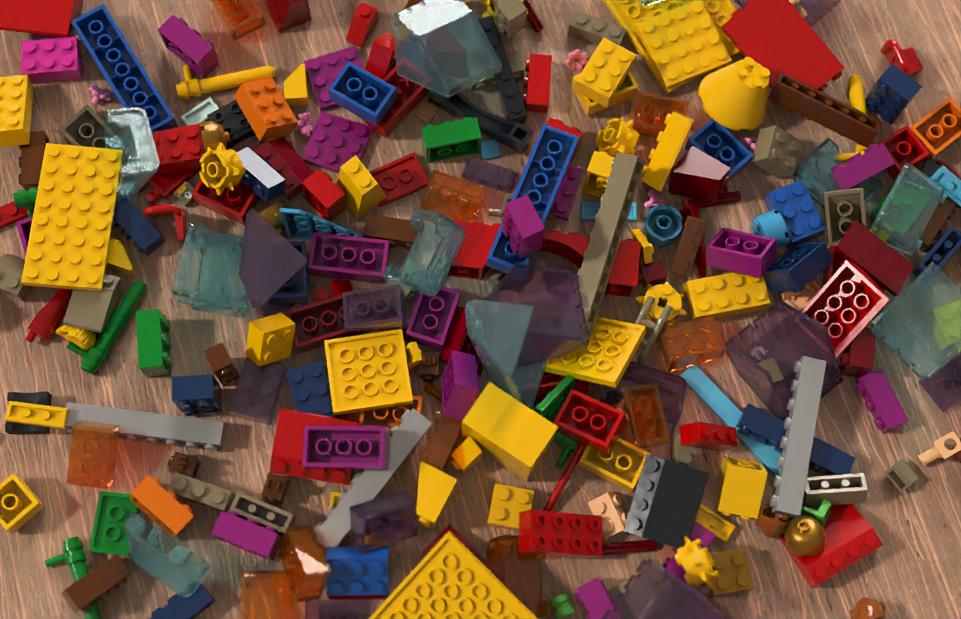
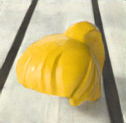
M65 325L55 331L57 335L63 336L69 342L75 343L86 351L94 346L96 342L94 331Z

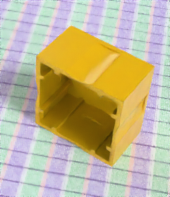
M489 382L463 419L461 438L466 440L470 436L484 454L527 482L553 443L558 426Z

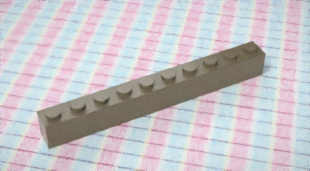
M617 152L616 157L612 161V170L606 180V189L600 200L599 212L595 216L594 228L589 235V244L583 254L582 266L577 273L578 279L575 287L572 289L571 302L566 309L564 324L560 328L559 338L568 342L588 347L645 161L639 156Z

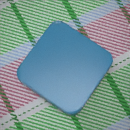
M496 139L481 142L483 160L500 157V149Z

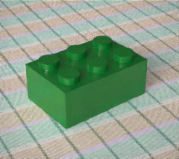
M465 117L460 121H446L439 125L429 124L422 128V144L427 163L481 153L482 137L477 117Z
M160 309L135 311L139 369L147 378L171 375L170 369H173L172 357H169V350H172L171 339H168V332L171 331L170 321L166 319V315H163Z

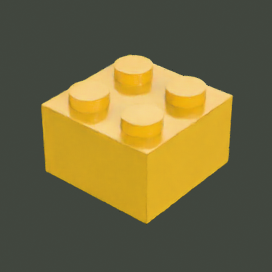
M283 313L250 321L245 355L259 367L291 357L295 323Z
M13 473L0 484V524L6 531L14 534L41 511L45 505L21 477Z
M495 483L487 526L519 532V512L531 509L534 490Z

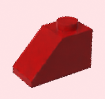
M363 2L360 3L353 15L346 37L347 42L363 48L379 20L377 8Z

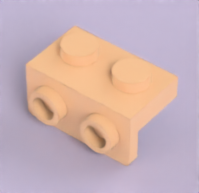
M814 280L807 283L800 292L781 293L782 304L797 317L822 288Z
M614 491L608 492L588 502L593 515L602 516V535L604 539L624 530L628 514L624 512L621 506L622 501L618 494Z

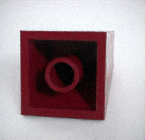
M265 0L278 33L312 20L308 0Z
M692 146L671 169L668 192L675 195L716 202L720 196L724 197L728 191L727 184L730 180V167Z

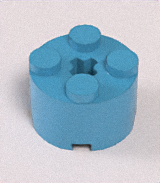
M656 205L647 212L642 225V233L647 236L648 243H652L656 248L660 249L670 246L677 240L681 232L682 216L676 208L670 205Z
M776 209L753 217V225H750L752 234L776 239V249L790 243L789 237H785V233L788 232L781 214H776Z

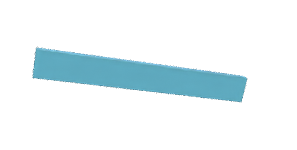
M693 363L679 377L726 426L735 427L742 412ZM736 427L737 438L774 476L778 475L777 461L782 454L775 451V446L769 443L763 445L757 442V437L751 434L750 436H745L739 433V428Z

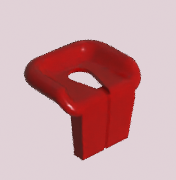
M889 39L880 50L885 55L889 65L894 64L909 77L924 69L913 47L901 50L895 40Z
M173 204L151 206L143 210V213L149 217L174 215L178 240L182 242L188 241L187 216L183 210Z

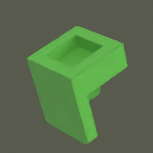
M824 499L820 506H802L801 516H810L818 520L824 527L831 513V502Z

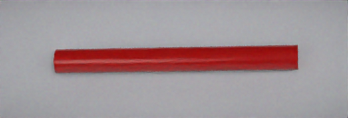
M579 443L542 511H552L587 446Z

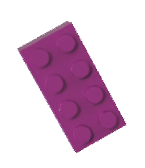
M313 232L308 263L310 276L385 284L390 242L388 240Z
M304 425L302 467L308 469L388 470L390 429L385 426Z

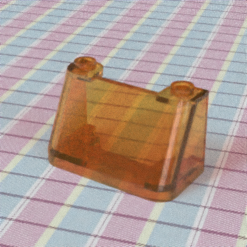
M503 535L490 539L487 544V561L505 578L502 584L537 619H551L552 606L548 600L542 599L541 559H544L546 556L519 554V535Z
M295 570L241 572L242 619H295L294 590L295 586H299L298 573L295 574Z

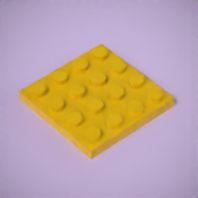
M701 0L692 1L635 25V29L665 89L730 64L732 61Z
M597 317L588 347L559 338L543 365L544 371L562 376L569 375L576 379L616 388L647 332L646 326Z
M402 329L324 340L334 415L413 403Z

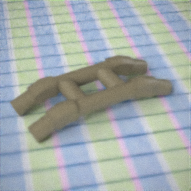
M648 296L634 323L646 326L652 330L648 340L642 339L640 346L644 348L635 364L638 368L643 367L673 309L671 306L665 305L656 323L646 319L655 301L651 296Z

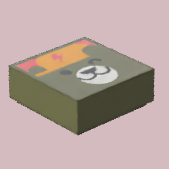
M186 180L172 193L186 207L194 201L191 195L194 187Z

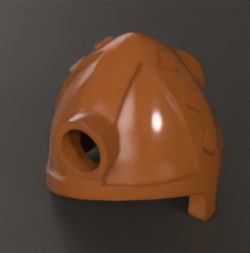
M766 504L760 508L755 525L760 526V529L767 538H774L785 533L787 526L791 522V517L781 515L778 512L772 513V507L770 504Z
M866 597L861 598L854 609L849 610L851 619H886L883 603H877Z

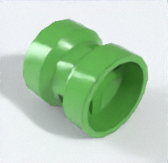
M568 593L549 600L550 605L557 609L554 613L556 619L575 613L574 607L568 605L570 600Z

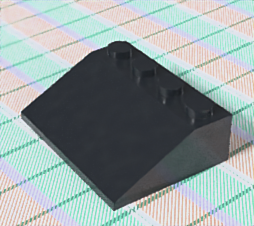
M647 454L623 531L677 549L681 548L686 544L685 536L690 540L710 473Z

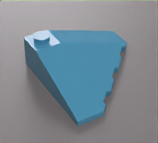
M280 208V214L288 238L312 240L313 232L363 238V235L305 210Z

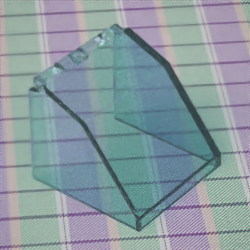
M424 0L421 3L419 2L395 13L396 19L392 20L398 76L449 98L502 71V64L477 17L463 1Z
M931 262L869 323L871 326L869 330L878 339L883 337L882 343L893 353L897 351L899 353L897 357L907 367L912 365L911 371L921 380L923 378L927 380L961 351V288L935 263Z
M476 299L468 301L465 306L467 333L487 376L498 388L532 410L551 351L549 347L523 344L535 309L534 306Z

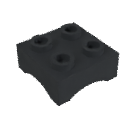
M236 100L207 115L209 121L219 123L225 132H229L230 143H227V150L234 147L240 141L256 135Z
M8 392L7 402L14 401L51 406L52 395L49 392ZM6 422L5 432L8 434H49L50 427L13 422Z

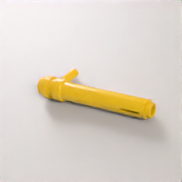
M185 65L183 66L185 81L176 84L179 99L184 98L186 100L190 99L191 96H195V98L201 97L202 94L240 87L241 83L275 78L277 76L275 67L269 65L199 80L198 78L192 79L190 66Z
M852 75L848 80L851 107L867 114L863 80L860 78V75ZM856 143L855 152L837 154V162L847 161V159L859 152L863 155L865 154L864 150L867 148Z

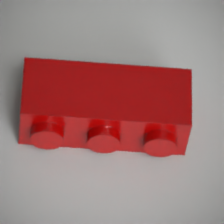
M530 54V60H526L525 71H529V74L524 80V88H527V93L523 94V103L526 104V111L548 112L552 55Z
M699 421L679 426L681 446L716 451L738 447L736 427Z

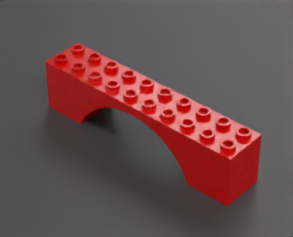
M462 219L450 220L444 261V276L482 280L491 269V267L486 266L487 257L501 224L487 225L480 221L470 223ZM557 230L545 231L542 248L539 251L559 255L580 269L583 263V254L589 244V235L581 236L575 232L564 234ZM634 239L620 241L605 289L607 295L633 297L638 283L641 242H636Z

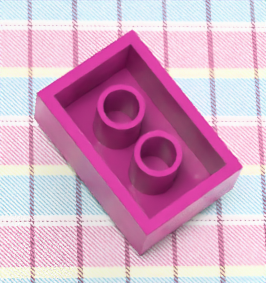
M77 36L21 41V75L28 74L31 84L83 80L82 46Z

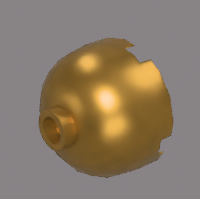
M214 121L199 123L200 126H204L201 134L205 152L208 151V147L211 150H216L219 143H223L227 150V143H230L229 132H225L222 125Z
M280 201L260 212L259 216H254L249 221L257 232L263 235L273 233L276 236L284 231L280 208L286 207Z
M810 516L796 517L791 520L785 530L786 547L796 556L809 555V557H813L819 554L825 547L826 535L824 528L818 520Z

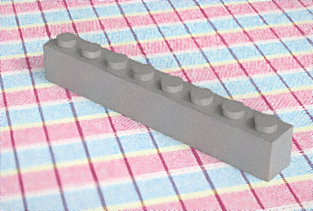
M803 356L795 362L794 372H796L795 380H792L790 388L793 394L792 399L790 398L787 404V410H790L789 417H786L784 422L786 434L785 437H782L780 448H783L782 456H779L777 461L779 473L775 476L773 483L776 490L775 495H772L770 500L772 513L778 512L781 515L793 518L800 516L827 361Z
M70 402L66 404V408L70 410L66 429L70 433L80 434V431H84L91 436L107 434V437L119 439V436H125L127 440L138 441L141 438L146 439V442L155 444L158 441H165L167 445L178 446V443L186 444L185 446L189 448L205 446V449L217 451V448L223 449L227 428L223 421Z
M413 408L411 411L407 409L400 418L403 420L400 426L395 425L390 431L388 470H365L362 474L358 473L351 481L353 484L349 491L345 489L338 498L341 502L337 507L333 505L326 513L328 516L327 520L324 523L320 521L313 530L316 532L313 538L326 548L339 545L432 425V422Z

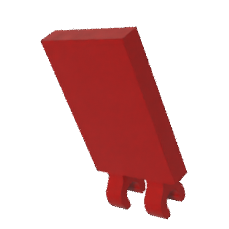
M148 164L139 171L141 177L133 183V186H135L134 189L140 194L148 184L151 185L154 189L145 197L148 199L147 202L153 206L161 196L167 199L185 180L188 181L202 168L152 177Z

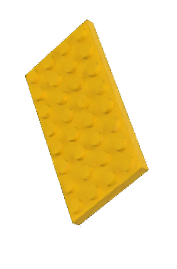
M46 143L22 274V285L103 291L124 156L123 150Z

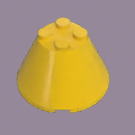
M745 57L743 60L708 74L700 83L698 90L699 98H702L704 103L702 107L713 120L731 130L748 129V131L758 128L764 121L767 113L770 71L755 62L751 57Z

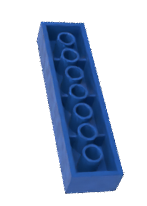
M104 4L71 21L142 140L144 141V133L178 128L175 118Z
M543 124L511 200L513 201L527 194L543 226L546 224L579 140L578 136ZM500 226L487 257L486 266L523 280L533 253L520 259L517 253H513L510 246L512 242L509 236L505 237Z

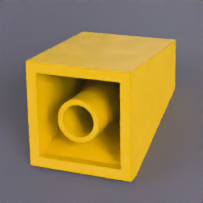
M356 155L340 167L337 185L344 190L345 204L357 219L387 197Z
M723 456L716 500L717 510L721 514L726 516L736 514L746 520L758 518L768 474L764 465L758 462Z
M421 461L419 467L416 514L418 521H420L419 524L429 529L430 526L435 528L457 488V479Z

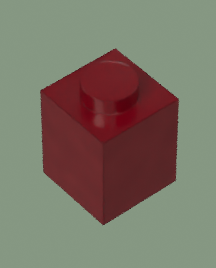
M662 259L647 264H640L638 282H641L643 288L647 287L648 283L652 286L665 283L667 274Z

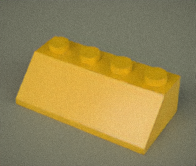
M675 111L672 112V115L668 113L664 124L667 126L664 132L660 131L656 139L659 142L656 149L652 148L648 157L651 159L649 166L645 165L642 170L641 176H643L642 181L660 192L663 190L671 169L692 127L693 119Z

